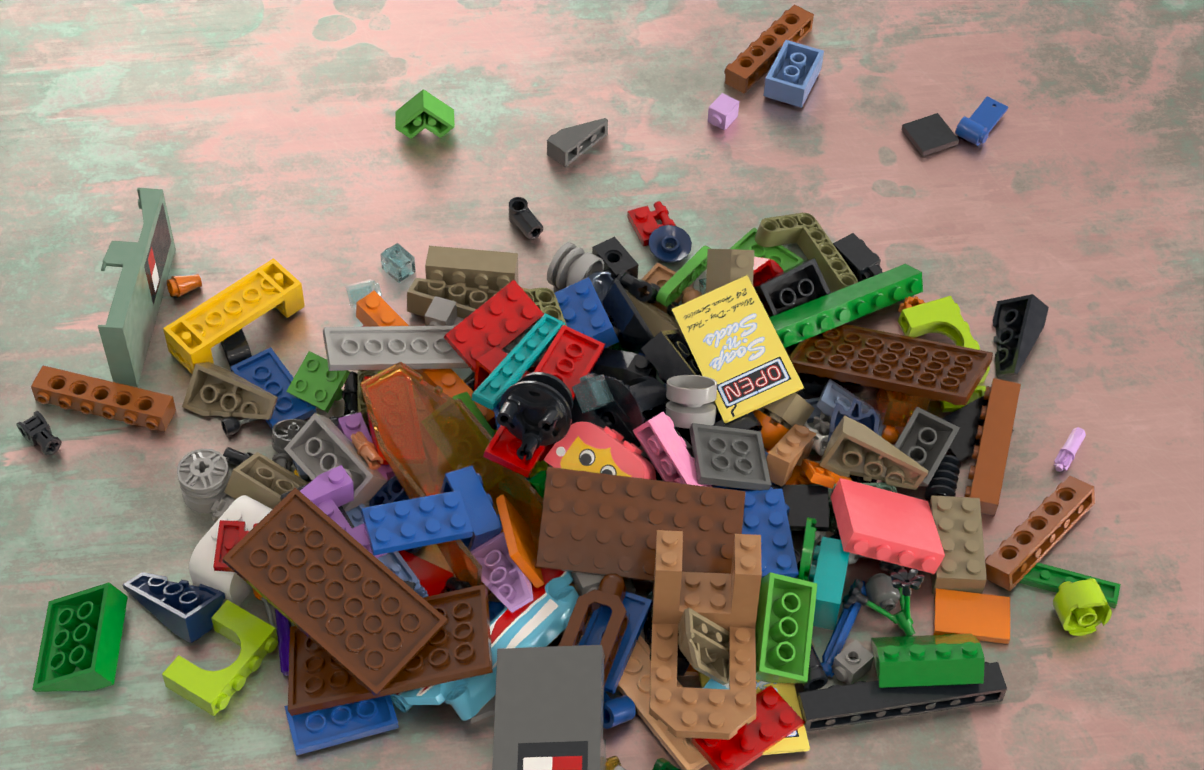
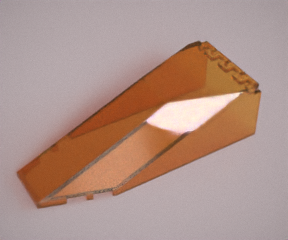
M401 361L360 383L361 392L379 449L409 499L440 494L446 473L473 466L475 472L479 473L482 478L486 494H490L496 514H499L496 498L504 494L529 525L537 554L543 498L523 475L483 457L492 437L461 399L457 398L454 400L444 394L442 387L438 385L433 387L423 380V375ZM460 539L437 544L456 578L460 581L469 582L471 587L484 584L481 581L482 566ZM487 587L489 595L492 593V591Z

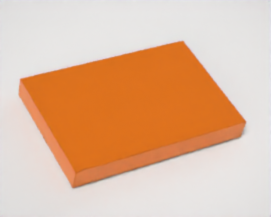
M936 588L934 593L933 635L973 634L978 641L1009 644L1010 597Z

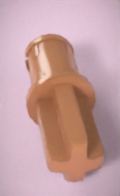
M360 431L352 434V444L357 449V454L365 460L370 469L376 470L380 468V464H383V459L376 452L375 445L369 442Z

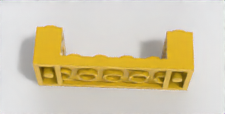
M274 258L164 327L163 331L168 352L191 374H193L195 364L210 362L214 364L211 352L212 347L269 310L276 307L288 318L304 308L302 283Z

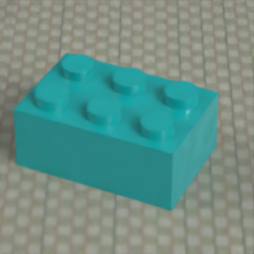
M822 536L821 545H815L809 575V582L817 583L813 626L834 631L841 604L850 552L843 550L841 540Z

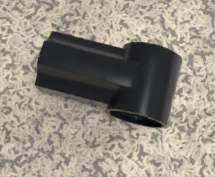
M522 197L512 198L509 201V221L517 225L527 239L533 240L539 237L543 232V225L528 208L527 200Z

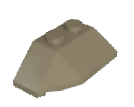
M690 608L685 609L678 624L679 649L695 670L722 685L728 684L729 631Z

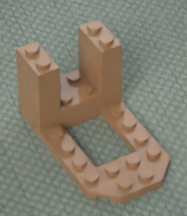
M657 530L653 585L649 714L656 720H661L668 727V731L675 737L729 740L737 734L738 729L756 719L755 626L762 576L761 535L735 534L731 574L682 572L683 531ZM690 608L729 631V689L677 687L678 624L685 609Z

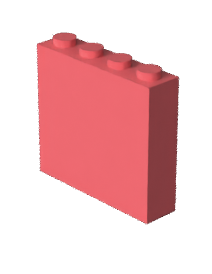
M842 478L839 479L830 497L844 551L932 574L936 573L945 554L928 501Z

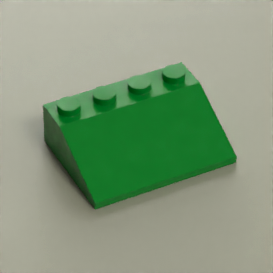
M108 582L49 601L32 690L35 692L95 691L114 685L128 596Z
M973 634L871 638L879 688L984 683L985 657L981 643Z

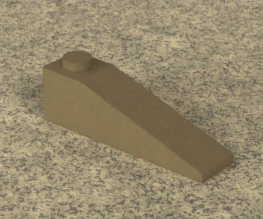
M626 291L654 337L660 331L676 329L683 335L674 317L659 311L658 307L651 303L639 301L634 295Z
M210 362L195 364L182 407L202 416H233L269 420L272 418L278 397L227 369Z
M845 415L833 431L819 465L840 476L849 477V475L863 477L865 481H871V479L885 481L887 485L913 490L919 487L928 474L927 469L870 428Z

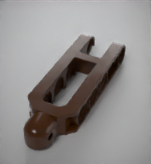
M616 573L605 575L597 590L594 589L578 597L559 646H578L581 635H584L586 632L585 625L590 613L600 608L601 605L610 607L612 614L600 643L605 654L604 686L629 624L627 612L622 603L626 595V585L624 579Z

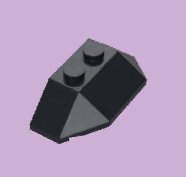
M615 278L610 284L602 305L613 326L621 348L644 354L641 348L653 339L654 335L649 330L618 278Z

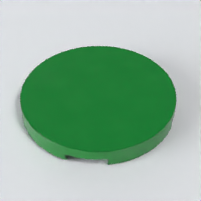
M807 517L797 578L808 581L809 578L808 574L816 532V518Z

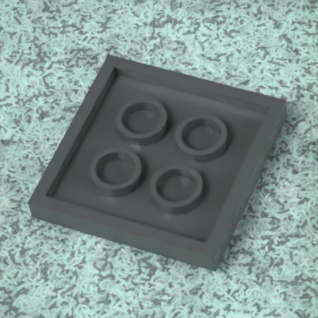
M692 423L690 436L698 484L751 490L770 489L771 481L761 431Z

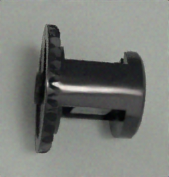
M650 376L632 379L626 385H624L622 380H617L615 377H597L589 381L580 393L604 422L624 437L623 442L626 440L637 447H640L641 444L632 430L661 412H664L666 415V404L670 402L666 397L665 387L657 379Z

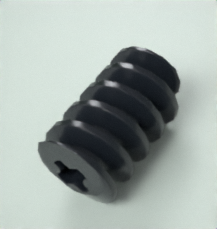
M952 455L944 456L929 485L926 486L924 497L929 503L931 496H956L955 491L961 462L957 457Z

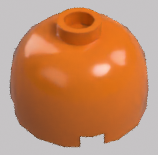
M754 410L753 413L762 425L761 435L764 449H772L789 429L772 420L771 417L763 412Z

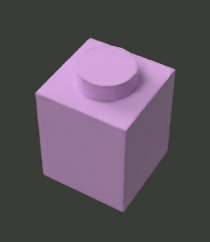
M722 93L709 106L708 123L726 130L738 117L739 101Z

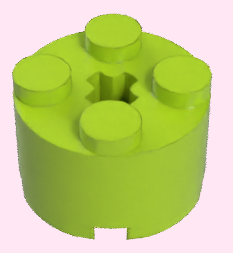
M1093 578L1073 583L1070 581L1062 583L1059 586V592L1053 599V607L1064 630H1068L1073 636H1083L1097 631L1095 627L1100 623L1103 626L1107 624L1112 615V610L1099 584Z

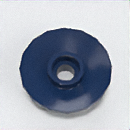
M660 226L649 237L651 253L663 262H680L691 252V238L684 229L678 226Z

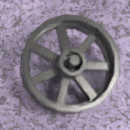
M285 419L277 422L272 428L273 449L277 453L288 454L284 448L307 421Z

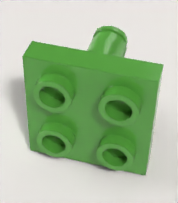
M308 351L286 392L328 413L334 401L342 399L343 390L341 388L348 378L350 371H329L327 359Z

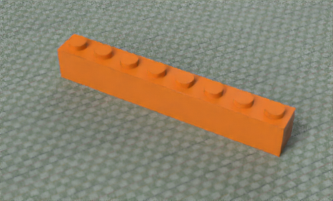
M375 290L356 302V317L365 327L409 326ZM407 369L441 405L453 396L468 392L472 398L474 391L452 369ZM475 402L491 428L494 429L495 413L491 409Z

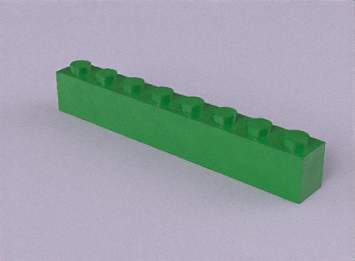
M903 264L772 316L769 319L782 345L786 348L923 292L922 272L907 264Z

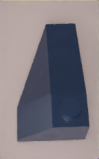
M145 572L140 573L123 584V588L175 635L190 643L198 640L212 629L213 623L211 618L222 606L225 599L224 592L203 584H200L199 587L189 585V581L182 579L179 583L168 581L166 576Z

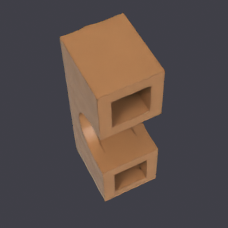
M795 424L770 450L766 458L771 482L783 486L790 479L795 465L801 466L803 459L809 457L817 433L810 431L805 426Z

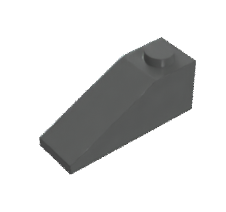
M602 118L559 130L547 140V155L564 167L568 166L608 135V119Z

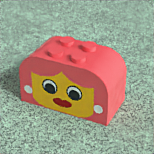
M576 422L572 424L566 436L555 443L544 458V461L554 468L656 480V472L653 465L641 455L643 451L633 443L630 444L626 440L623 442L624 437L614 429H610L607 426L602 428L589 422Z

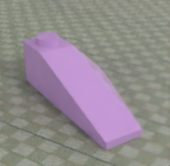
M504 532L467 553L473 573L511 612L533 601L532 584L510 558Z

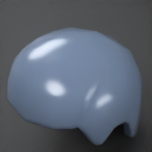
M596 271L588 275L602 303L613 279L609 272Z

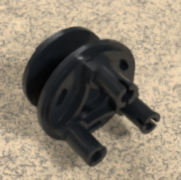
M544 372L526 374L504 392L500 400L499 414L496 420L500 425L505 426L512 435L522 441L517 450V456L523 460L526 456L525 460H530L535 449H538L540 446L557 443L566 436L572 422V394L563 381Z

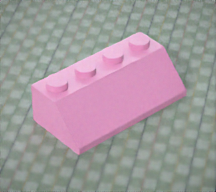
M664 412L632 430L663 481L712 487V485L698 484L694 458L691 457L686 449L687 445L684 439L676 433L673 421Z

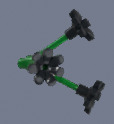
M881 561L879 564L881 570L891 573L892 586L900 591L901 611L893 615L869 601V598L861 593L864 583L857 578L848 592L849 595L844 596L842 608L848 609L855 602L862 606L867 605L890 619L894 624H898L900 629L903 628L906 636H911L915 634L912 626L914 622L910 614V596L912 595V589L918 590L921 588L924 576L918 575L917 569L912 568L907 573L904 566Z

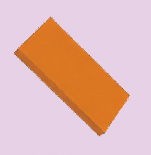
M504 494L496 498V503L509 556L533 586L539 588L544 585L541 569L535 568L537 554L529 525Z

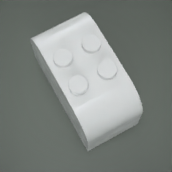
M246 495L237 498L195 547L189 562V572L193 586L199 587L200 584L220 590L225 593L223 604L226 600H229L240 606L253 590L252 587L235 572L214 571L213 568L219 521H245V531H251L253 525L259 523L272 509Z

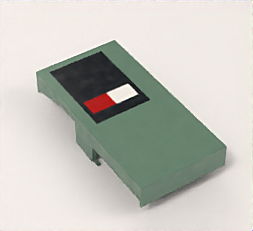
M137 188L139 196L138 206L139 209H142L144 223L139 241H111L101 267V271H105L106 266L122 267L106 325H98L113 382L132 387H138L176 251L163 189Z

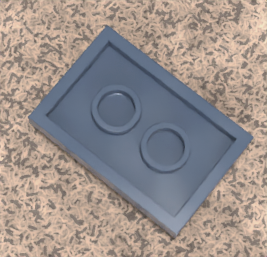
M829 379L824 386L816 407L823 414L832 416L836 403L842 405L844 411H848L854 398L862 402V414H866L870 409L875 410L879 418L878 435L881 436L888 417Z

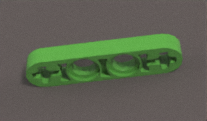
M703 246L661 287L656 297L657 302L668 307L669 304H672L682 294L685 288L689 287L707 269L708 249H711L710 247Z

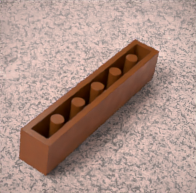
M993 378L991 387L986 386L983 399L988 400L987 406L982 405L980 419L984 420L983 426L978 425L976 439H979L980 442L979 446L975 445L973 449L972 459H975L976 462L975 466H970L968 479L972 480L971 486H966L964 497L980 498L981 513L995 516L999 505L1021 387L1019 383Z

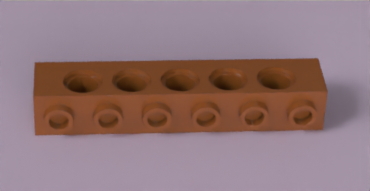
M795 4L789 10H785L782 16L772 23L771 27L763 31L755 42H751L749 47L737 56V59L726 66L724 71L725 84L745 94L771 69L785 40L798 43L812 30L814 14Z
M44 365L31 385L35 401L42 404H52L63 409H72L88 415L102 416L108 420L114 419L129 425L135 424L147 427L150 430L165 432L176 412L173 396Z
M1069 476L1063 483L1061 482L1056 490L1049 497H1046L1042 504L1035 511H1032L1021 525L1015 528L1013 534L1007 540H1003L999 548L992 555L987 556L985 559L987 580L1011 591L1095 504L1094 486L1072 476Z

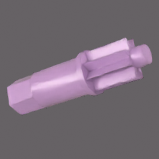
M1079 427L1073 429L1063 448L1060 449L1053 465L1056 466L1055 469L1058 472H1063L1064 469L1067 470L1072 460H1074L1075 454L1086 436L1083 429Z

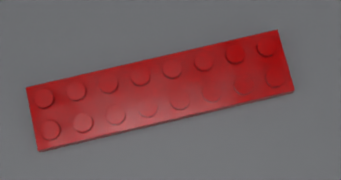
M562 325L534 372H544L559 378L569 388L574 400L601 355L605 344ZM500 425L487 446L483 457L528 478L546 446H540L538 449H535L530 460H525L526 456L522 460L517 456V450L522 441L512 435L505 426Z

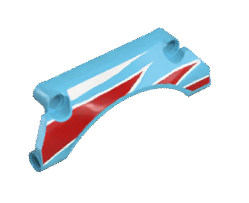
M540 568L544 585L536 588L532 584L533 601L514 612L505 607L490 622L493 673L391 694L394 705L405 713L413 705H440L445 701L446 704H451L461 720L465 721L474 717L496 695L497 649L546 647L567 627L579 597L575 588L569 586L573 581L571 572Z

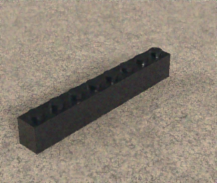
M985 662L983 684L879 688L878 680L871 682L858 681L845 686L832 685L826 689H807L799 693L798 702L803 721L805 722V730L810 732L1001 702L1004 699L1007 686L999 663Z

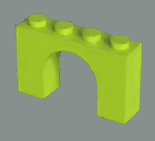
M951 296L903 309L900 314L898 323L905 336L918 337L928 333H939L949 337L956 346L980 350L978 342L973 339L970 333L968 323L963 320L960 314L958 304L954 302ZM990 366L986 370L980 382L985 381L990 371Z
M226 600L211 619L215 632L231 640L241 648L236 661L222 670L208 671L197 667L178 655L162 673L165 686L212 716H215L228 705L231 696L236 690L239 691L244 686L247 677L252 672L258 670L264 657L268 653L273 652L278 644L275 627L229 600Z

